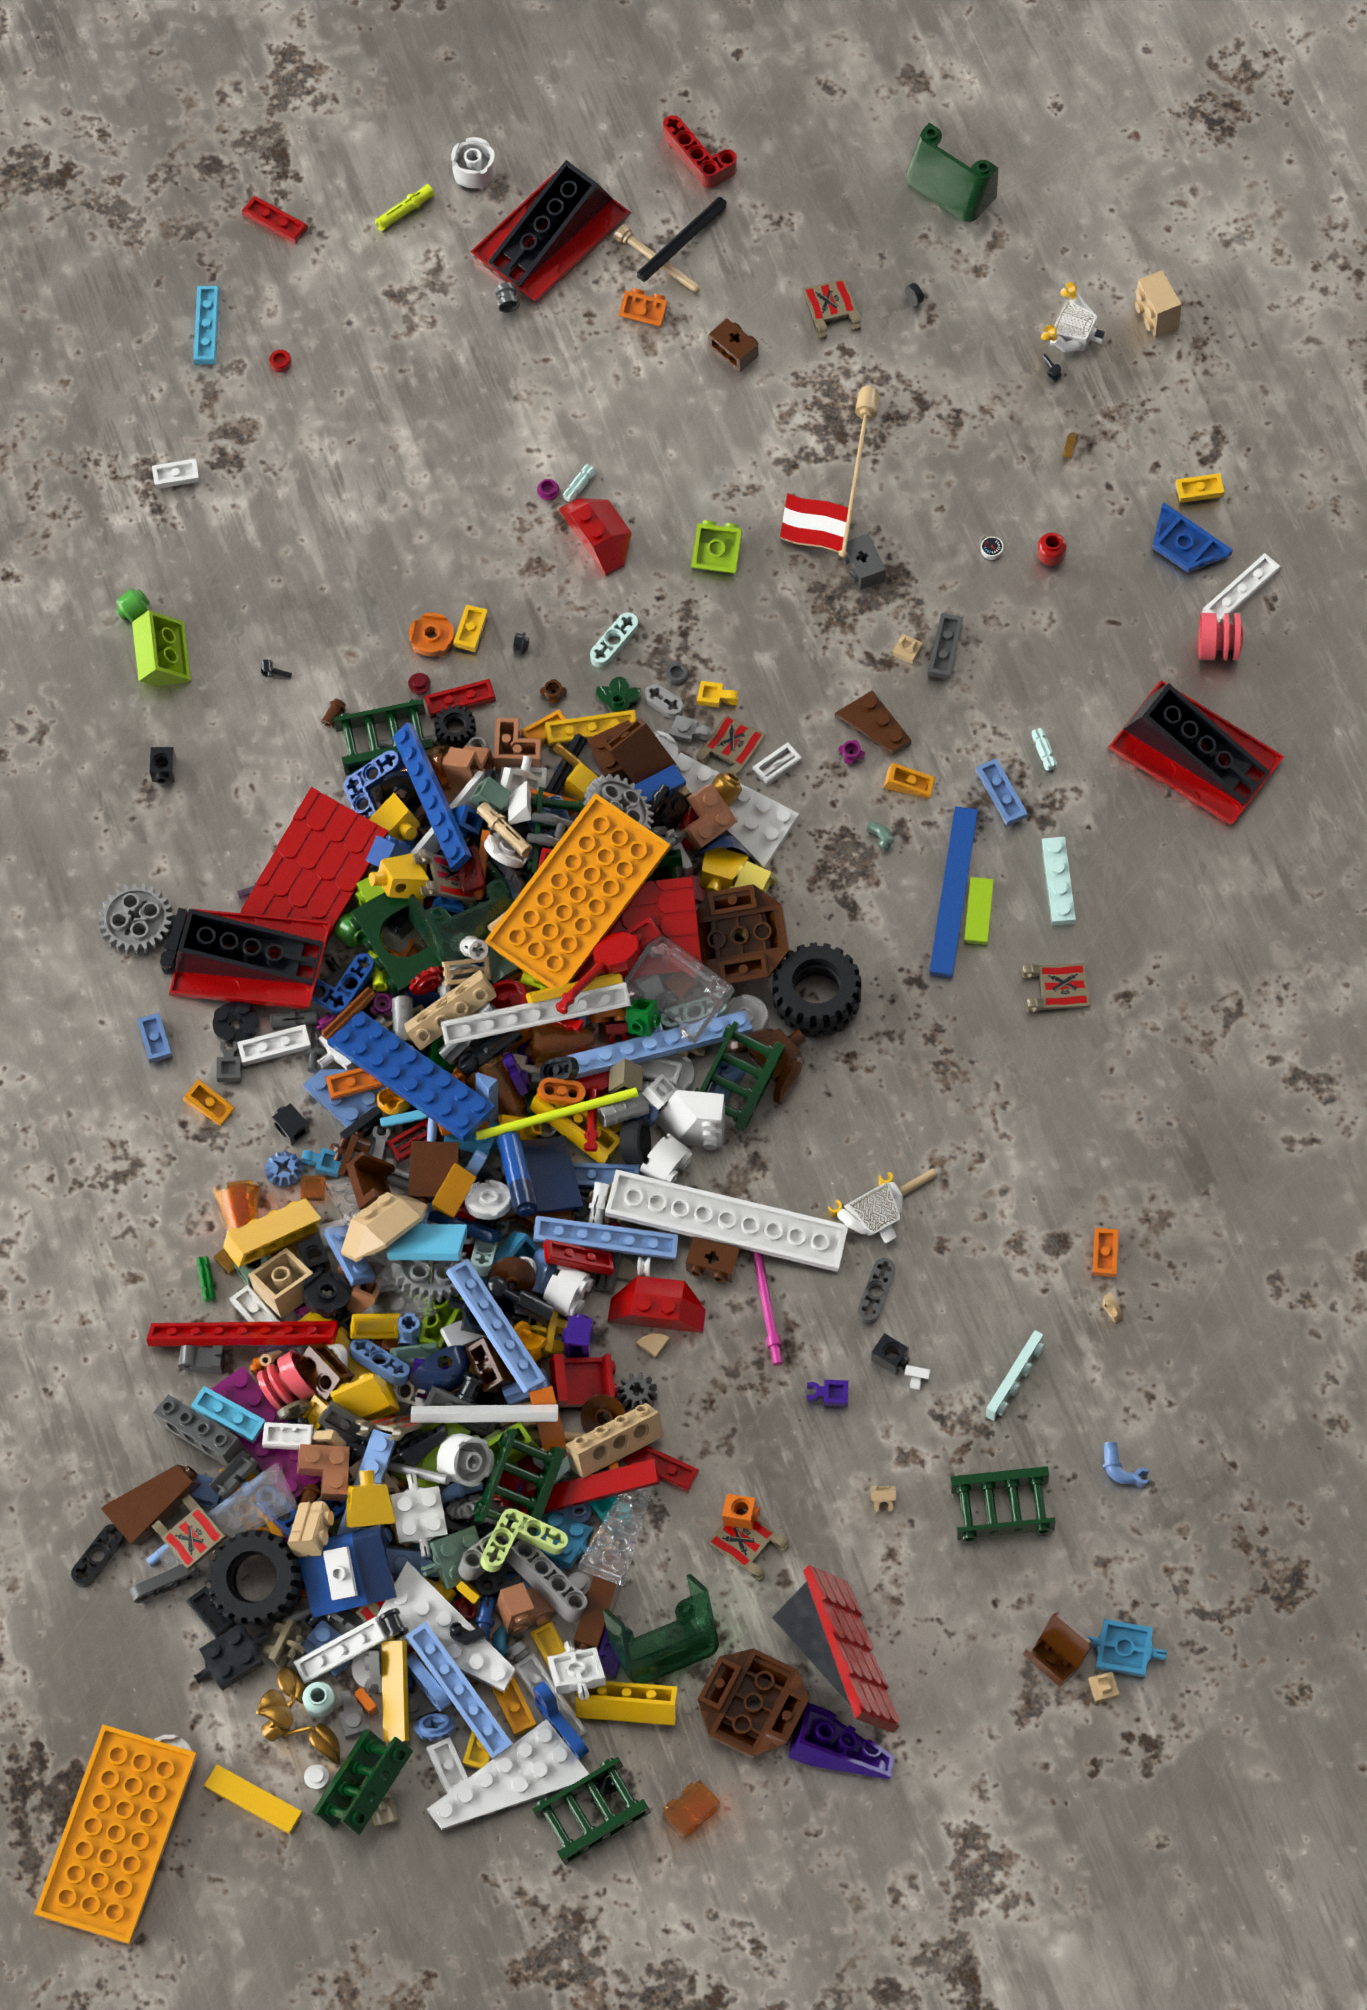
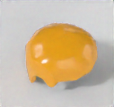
M387 1087L377 1095L379 1109L389 1115L406 1113L412 1106Z

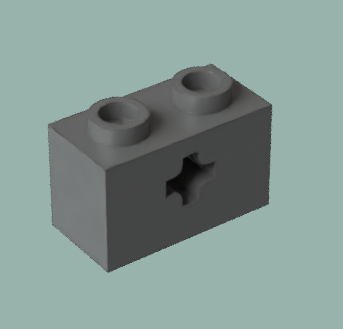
M869 533L848 540L846 548L848 555L842 557L845 565L849 564L851 569L849 572L853 583L857 582L861 590L884 582L886 569Z

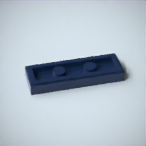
M435 1210L431 1211L428 1216L429 1221L437 1224L467 1225V1235L488 1243L499 1242L502 1236L500 1231L457 1215L453 1219Z

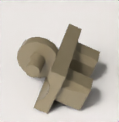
M287 1619L286 1623L276 1622L272 1634L278 1639L275 1644L269 1642L265 1644L262 1650V1654L279 1669L286 1667L289 1659L293 1660L296 1653L303 1655L306 1650L300 1645L304 1638L301 1636L303 1630L291 1619Z
M390 1789L372 1815L375 1828L399 1821Z

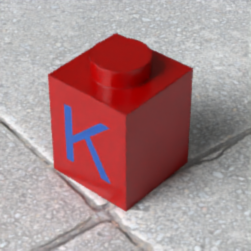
M503 1471L498 1485L525 1495L526 1480ZM494 1494L492 1501L499 1503L501 1508L512 1509L514 1505H520Z

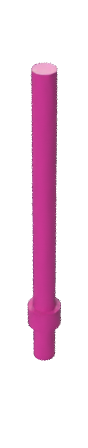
M752 1251L768 1337H766L767 1347L771 1350L773 1365L779 1366L783 1364L780 1351L782 1343L780 1335H777L763 1255Z

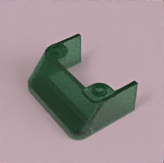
M491 860L487 861L486 892L490 899L474 907L450 916L447 910L442 907H432L425 910L414 894L409 896V919L441 963L467 958L460 951L461 940L466 936H473L485 941L491 933L487 926L506 912L514 902L508 883Z
M692 1574L686 1575L690 1597L681 1600L677 1604L675 1609L676 1621L634 1638L632 1630L624 1626V1623L608 1608L603 1609L609 1642L628 1679L633 1683L647 1684L709 1658L717 1652L719 1641L709 1591Z

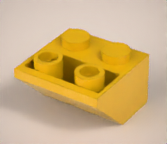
M373 1373L363 1374L358 1378L359 1380L341 1384L337 1390L330 1392L334 1402L367 1421L379 1419L400 1411L393 1385Z

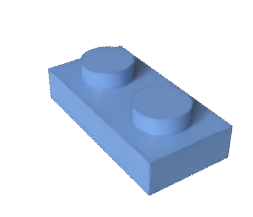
M160 1013L137 1019L149 1063L172 1057Z

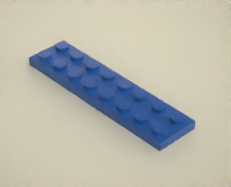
M363 1011L354 1015L335 1035L327 1039L330 1047L463 1142L496 1112L495 1105Z

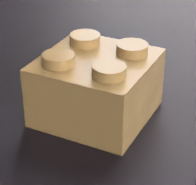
M1161 270L1138 279L1134 305L1136 311L1143 315L1147 330H1151L1153 335L1158 337L1178 329L1182 304L1163 271Z
M285 1248L249 1273L248 1276L255 1293L280 1318H283L304 1303L302 1297L305 1281L313 1272L288 1248Z

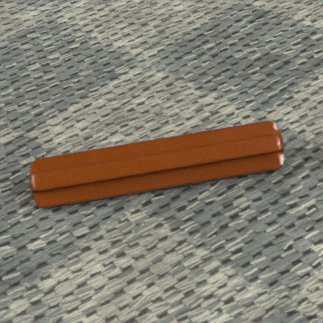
M370 987L365 988L322 1031L321 1035L325 1040L331 1038L354 1015L362 1011L376 997L375 991Z

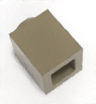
M626 1058L610 1067L608 1092L613 1094L635 1087L638 1093L642 1092L643 1067Z

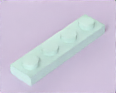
M1065 837L1043 838L1042 850L1052 926L1075 924L1076 918Z
M1036 1330L1033 1332L986 1408L987 1418L994 1421L998 1415L1002 1416L1008 1406L1007 1399L1010 1395L1014 1396L1020 1387L1018 1382L1022 1375L1026 1377L1033 1365L1030 1362L1034 1356L1039 1357L1045 1346L1042 1343L1043 1334Z

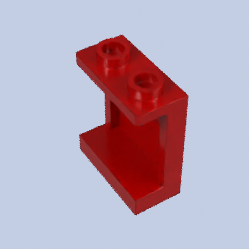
M606 1353L603 1357L564 1358V1354H554L549 1360L551 1385L558 1407H583L587 1400L600 1394L617 1398L618 1387L613 1381L616 1365L615 1361L611 1360V1353Z

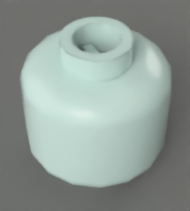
M324 1682L311 1683L303 1692V1704L305 1710L310 1715L322 1718L332 1713L335 1708L336 1699L333 1689Z

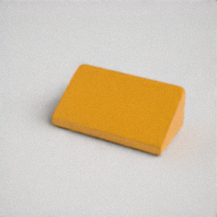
M454 1163L432 1202V1208L454 1219L477 1177Z

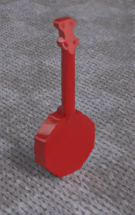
M624 931L604 936L593 947L595 965L567 993L562 994V1000L555 1006L557 1011L567 1014L568 1007L575 1002L574 998L600 973L607 972L612 974L630 969L641 958L640 944L637 937Z
M506 979L492 985L497 996L489 1002L496 1008L502 1009L528 1003L526 998L527 992L523 984ZM574 1018L551 1024L564 1027L566 1031L575 1030L578 1033L582 1029L584 1021L583 1019L574 1020Z
M610 1071L573 1080L580 1082L584 1086L585 1095H589L588 1100H592L608 1093ZM597 1108L588 1110L587 1131L584 1134V1138L587 1140L584 1144V1150L588 1152H596L598 1150V1144L595 1142L599 1135L598 1131H596Z

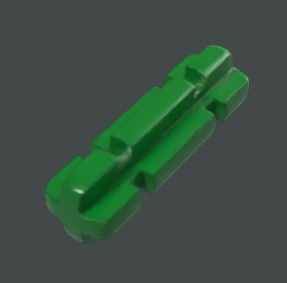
M198 1257L196 1262L204 1302L216 1300L209 1257Z

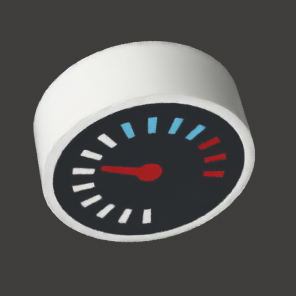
M997 537L985 538L981 543L982 556L988 560H996L1001 557L1003 553L1002 541Z

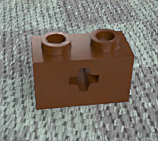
M728 318L708 334L709 346L739 372L759 356L757 340L751 335L748 336L743 332L739 324L731 322Z
M693 1236L686 1259V1271L696 1277H703L704 1275L720 1283H726V1281L732 1283L740 1259V1248Z
M482 1338L465 1348L475 1374L484 1378L483 1384H480L484 1392L498 1393L502 1391V1387L516 1382L489 1338Z

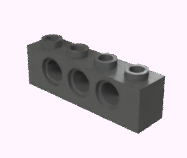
M169 1394L153 1412L162 1427L224 1466H227L241 1450L247 1452L238 1437Z

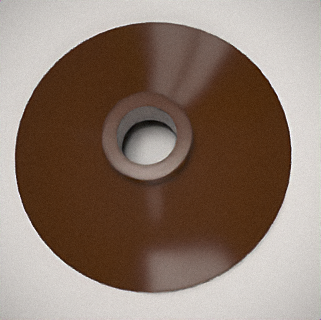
M518 1257L500 1259L492 1265L488 1272V1279L494 1276L502 1277L507 1281L509 1288L515 1292L524 1290L529 1293L536 1282V1274L532 1265Z
M606 1394L593 1396L582 1407L580 1415L582 1427L588 1433L596 1427L614 1420L617 1416L625 1414L626 1410L622 1403L613 1396ZM604 1413L609 1414V1421L604 1419Z

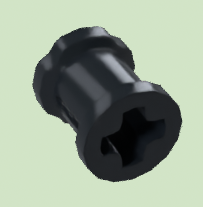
M465 1371L464 1381L460 1390H457L455 1395L464 1401L475 1403L477 1400L475 1396L480 1384H483L484 1378Z
M397 1608L388 1610L379 1616V1620L384 1623L387 1629L389 1641L397 1640L409 1632L408 1628L404 1627L399 1616L400 1611Z

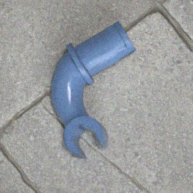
M1117 1442L1103 1444L1105 1460L1103 1469L1106 1470L1107 1474L1114 1481L1121 1484H1135L1139 1488H1144L1149 1484L1150 1480H1142L1140 1478L1141 1475H1148V1469L1139 1468L1135 1473L1126 1472L1122 1469V1464L1119 1463Z
M454 1482L440 1492L444 1511H447L448 1502L455 1498L462 1499L464 1495L483 1491V1483L478 1486L469 1487Z

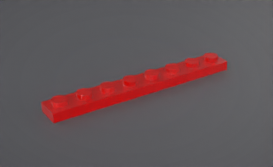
M338 1321L151 1323L146 1340L148 1346L160 1347L184 1345H314L319 1343L327 1345L335 1344L339 1326Z

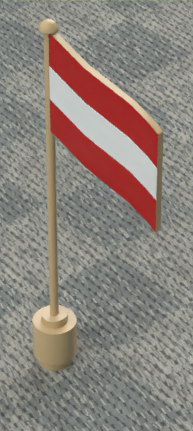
M864 386L859 391L855 413L863 419L849 508L828 501L805 499L787 493L780 533L781 539L799 545L822 547L838 552L841 557L848 555L846 548L867 420L875 418L878 412L880 395L877 388Z

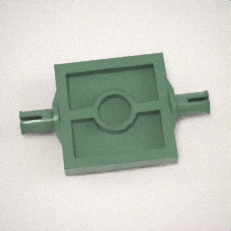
M470 1526L430 1542L433 1563L421 1567V1571H425L422 1573L423 1576L426 1577L437 1572L442 1579L445 1589L457 1586L462 1580L467 1582L468 1580L463 1579L459 1575L458 1568L464 1552L480 1541L475 1526Z

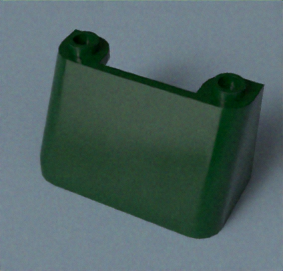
M929 122L920 133L906 172L907 184L962 221L972 222L997 197L999 167L987 160H979L970 168L938 147L942 140L941 130Z

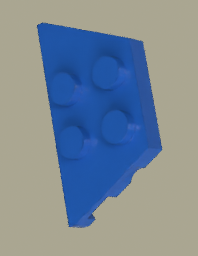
M1166 503L1162 504L1152 547L1158 553L1187 573L1232 555L1233 549Z

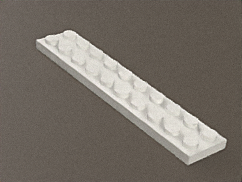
M617 1169L605 1211V1216L691 1237L694 1236L836 1272L839 1269L848 1230L845 1224Z

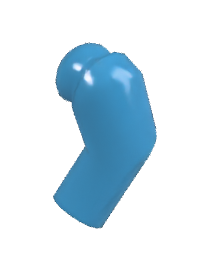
M502 1624L492 1635V1646L504 1657L507 1655L506 1651L510 1647L506 1645V1637L509 1634H506Z

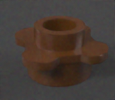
M556 679L548 681L540 689V695L545 696L550 704H556L560 697L567 694V689L562 687L561 683Z

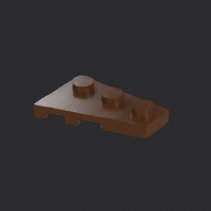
M873 690L835 712V718L845 721L851 725L853 730L856 732L860 731L869 737L871 742L892 756L911 745L910 737Z

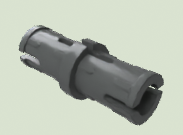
M295 1009L287 1013L270 1014L271 1028L318 1024L317 1010L296 1012ZM304 1017L301 1020L284 1021L286 1018Z

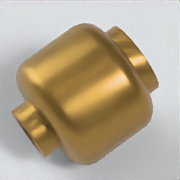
M725 772V774H717L712 781L726 805H733L742 791L741 780L734 774Z

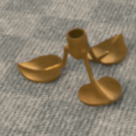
M288 1666L281 1668L277 1674L278 1685L291 1699L287 1704L285 1697L275 1689L268 1690L262 1696L256 1714L270 1719L262 1725V1734L268 1741L274 1742L282 1735L287 1738L293 1734L309 1731V1739L312 1745L336 1765L339 1764V1741L335 1733L328 1726L318 1723L315 1727L306 1726L289 1730L293 1723V1714L290 1708L296 1700L303 1704V1692L308 1685L303 1683L299 1673Z

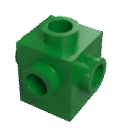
M634 998L631 1006H628L626 1009L625 1022L628 1024V1033L650 1037L656 1028L660 1026L661 1016L658 1014L656 1000Z

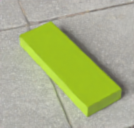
M970 877L964 943L987 945L994 879Z

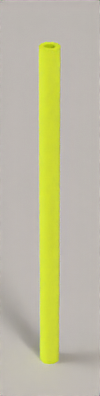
M635 1087L476 1132L477 1140L480 1141L506 1132L516 1131L638 1097V1091Z

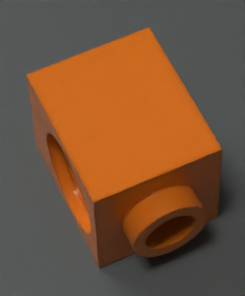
M726 1494L722 1512L723 1524L725 1526L753 1530L754 1522H758L760 1517V1507H757L756 1498ZM740 1509L748 1510L744 1515L736 1514Z

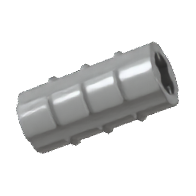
M409 996L393 997L391 1010L393 1017L392 1033L411 1046L414 1042L406 1033L404 1024L413 1018V998Z
M639 1094L638 1097L598 1107V1118L604 1127L638 1118L649 1113L648 1101L643 1094Z

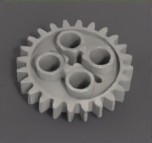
M608 774L606 777L601 775L599 778H595L586 788L584 805L596 793L650 830V825L654 822L651 819L654 813L648 811L652 805L645 803L648 797L641 796L642 790H635V783L629 785L627 778L621 781L619 775H616L614 778L611 774Z
M133 883L132 889L124 885L123 892L117 888L115 889L116 896L108 894L110 902H102L104 909H99L101 917L98 918V923L101 925L99 927L100 932L104 933V941L109 940L110 947L116 945L118 952L125 948L127 955H129L131 950H135L136 955H138L140 949L148 953L149 946L156 950V942L164 944L162 936H170L168 929H171L170 925L173 916L171 912L173 910L172 906L168 905V898H163L161 890L155 893L154 886L147 890L145 883H143L139 889L136 883ZM130 903H136L133 907H127ZM150 912H156L154 916H147ZM118 922H125L122 926H116ZM138 931H145L142 935H136Z
M461 1253L459 1261H433L432 1284L428 1282L429 1260H393L392 1277L396 1279L397 1286L402 1285V1292L410 1291L409 1297L417 1294L419 1295V1301L427 1297L429 1303H431L432 1298H436L440 1303L443 1296L447 1300H449L451 1294L458 1296L459 1292L446 1271L466 1260V1253Z

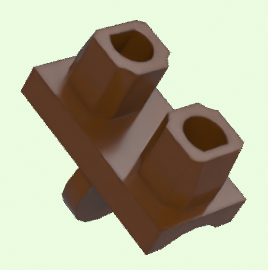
M356 1131L355 1134H352L348 1147H345L348 1139L341 1137L339 1144H331L330 1149L335 1152L333 1158L335 1161H340L342 1155H344L338 1174L344 1176L348 1173L346 1164L354 1158L356 1152L369 1154L373 1143L363 1138V1133Z

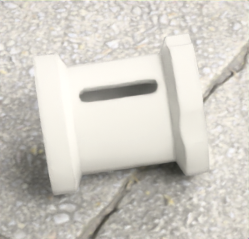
M466 936L460 942V951L464 956L471 957L474 960H482L487 956L488 945L485 941L476 937Z

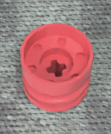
M1200 613L1199 660H1215L1217 650H1221L1223 660H1227L1228 650H1231L1232 661H1239V655L1243 647V626L1240 613L1233 614L1232 623H1229V613H1224L1222 623H1218L1216 613Z
M294 1350L278 1359V1367L270 1364L267 1366V1370L263 1369L257 1373V1380L262 1392L277 1411L299 1399L309 1400L314 1394H318L316 1389L303 1379L301 1373L296 1369L295 1366L302 1356Z

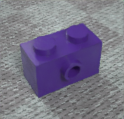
M583 1314L568 1316L567 1328H563L562 1333L566 1358L591 1357L594 1341L593 1319Z

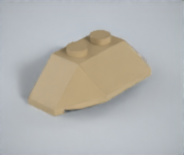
M389 1192L379 1196L375 1202L362 1209L359 1214L351 1219L341 1250L342 1255L358 1262L364 1256L373 1255L387 1248L423 1220L428 1209L427 1204L412 1197Z

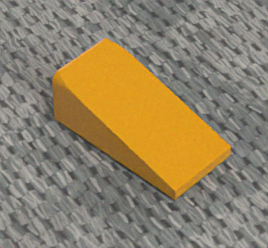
M892 763L887 770L883 788L930 798L935 777Z
M200 1079L194 1083L182 1099L219 1126L224 1123L235 1109L233 1105Z

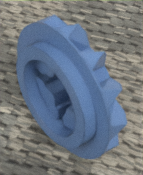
M288 1151L276 1152L271 1158L268 1157L265 1166L267 1179L278 1187H289L295 1184L301 1178L303 1172L301 1160L296 1154L289 1153ZM285 1164H288L287 1167L290 1172H286L283 1170L281 1173H279L280 1169L278 1165L284 1166Z
M429 1714L420 1718L415 1723V1733L417 1736H420L421 1740L429 1739L432 1742L437 1739L441 1741V1738H448L450 1733L454 1732V1720L445 1714Z

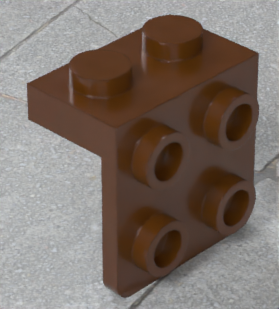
M1056 1612L1051 1616L1041 1636L1025 1649L1023 1655L1061 1687L1077 1673L1092 1647V1642L1066 1618Z

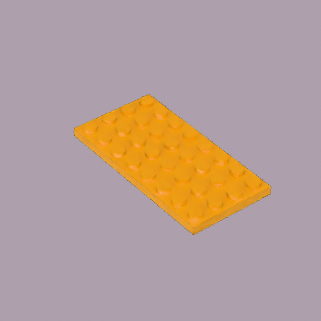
M595 793L500 919L485 942L492 950L547 988L570 983L593 953V947L608 933L669 851L671 845Z
M102 1724L34 1915L131 1945L196 1761L197 1753Z

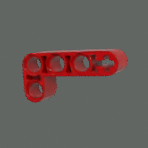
M670 115L664 119L663 133L665 141L704 187H716L736 174L737 155L733 150L724 149L711 156L681 118Z

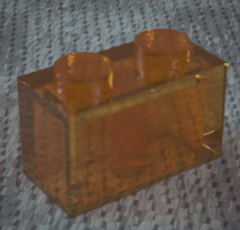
M701 1780L695 1784L693 1782L688 1784L683 1789L682 1796L677 1800H670L663 1808V1820L683 1841L720 1809L719 1799Z

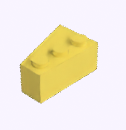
M746 861L745 865H741L737 871L736 878L738 880L735 886L730 888L754 884L767 893L770 885H776L778 879L771 871ZM744 930L737 931L736 935L746 938Z

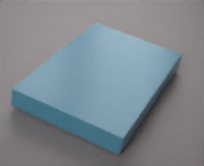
M417 1224L389 1245L387 1251L388 1260L459 1261L468 1232L467 1225Z

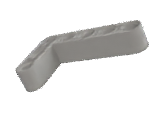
M507 1523L506 1528L510 1530L512 1523ZM493 1531L464 1552L458 1568V1573L463 1579L468 1581L475 1580L486 1572L481 1566L480 1560ZM497 1536L495 1538L497 1543L501 1545L508 1544V1540L503 1538L504 1536ZM515 1538L505 1560L566 1621H579L587 1605L586 1596L539 1548ZM493 1552L491 1558L489 1559L490 1562L493 1563L495 1561L498 1552Z

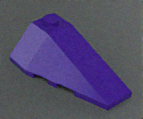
M811 1703L808 1704L792 1736L788 1758L813 1767L884 1779L891 1778L895 1756L871 1739L865 1740L855 1733L856 1729L850 1724L847 1727L836 1719L837 1715L830 1710Z

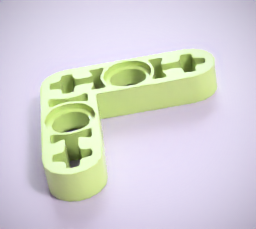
M507 1509L502 1513L483 1551L480 1563L486 1571H498L502 1567L515 1538L553 1555L563 1553L567 1546L568 1538L563 1531L516 1509ZM512 1518L514 1519V1522L512 1523L510 1530H508L506 1528V1525L508 1523V1520ZM534 1527L539 1530L540 1535L531 1536L527 1529ZM544 1534H548L545 1541L542 1540ZM497 1536H504L507 1538L508 1544L501 1545L497 1543L495 1538ZM555 1539L559 1540L557 1545L553 1544ZM496 1551L498 1552L495 1561L492 1563L489 1561V1559L491 1558L493 1552Z

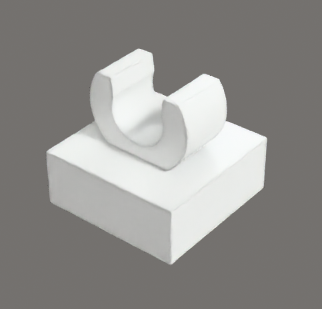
M906 1365L905 1375L912 1376L910 1388L920 1390L922 1378L930 1379V1369Z

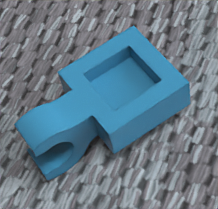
M322 1148L320 1154L304 1150L301 1159L303 1165L316 1166V1173L339 1178L338 1170L344 1155H342L340 1161H335L333 1159L335 1152Z

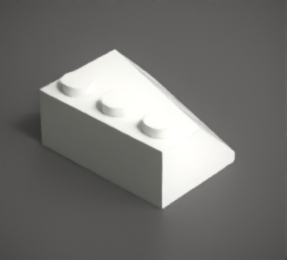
M676 1090L668 1100V1105L661 1108V1113L656 1123L666 1134L669 1133L684 1145L699 1146L707 1150L722 1149L725 1131L724 1094Z

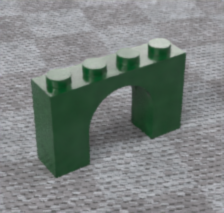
M384 892L351 911L352 919H350V923L356 932L360 930L364 937L362 943L368 952L373 951L376 956L373 960L379 971L384 970L388 976L385 980L392 991L396 990L400 995L409 989L410 982L416 978V974H420L429 967L439 966L443 970L442 962H446V959L436 943L410 957L394 956L383 947L380 940L383 927L393 918L411 909L409 898H391Z

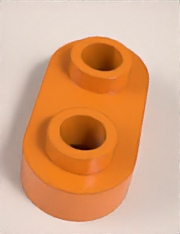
M545 1078L537 1088V1095L543 1102L567 1106L581 1103L586 1093L584 1086L580 1082L558 1078ZM545 1090H550L552 1094L548 1095ZM568 1093H573L576 1097L572 1098Z

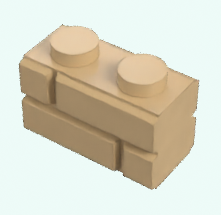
M324 1501L313 1502V1504L310 1502L299 1503L287 1543L295 1556H321L324 1545L328 1544V1530L334 1523V1514Z

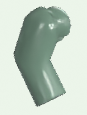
M869 822L866 831L879 836L881 839L878 843L880 848L890 849L891 844L894 842L890 830L876 822Z

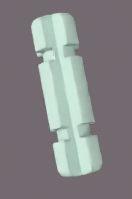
M585 465L581 470L582 473L580 472L569 485L570 488H567L563 493V498L566 501L572 502L577 498L576 495L580 494L588 484V479H592L595 475V468L593 466Z
M1035 729L1032 731V738L1036 743L1040 758L1044 762V768L1047 771L1057 768V762L1053 756L1048 739L1045 738L1044 729Z

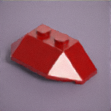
M577 498L559 508L560 513L605 576L625 566L632 532L608 499Z
M636 1276L611 1298L607 1322L703 1333L706 1309L685 1281Z

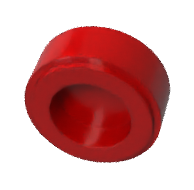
M276 350L269 357L270 367L276 372H285L292 365L291 356L285 350Z

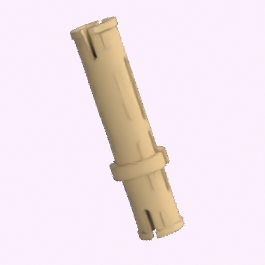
M487 802L482 803L477 808L476 813L489 824L488 827L501 835L522 858L531 853L533 846L505 821L506 819L502 814H498Z

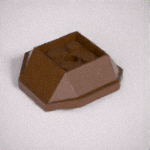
M754 884L707 892L696 910L702 970L722 985L768 978L790 952L783 905ZM739 930L746 932V938L742 942H737L735 939V934Z
M752 1648L731 1655L720 1656L697 1701L709 1738L755 1759L788 1745L809 1704V1697L798 1669ZM750 1701H757L760 1703V1706L757 1709H750L747 1704Z

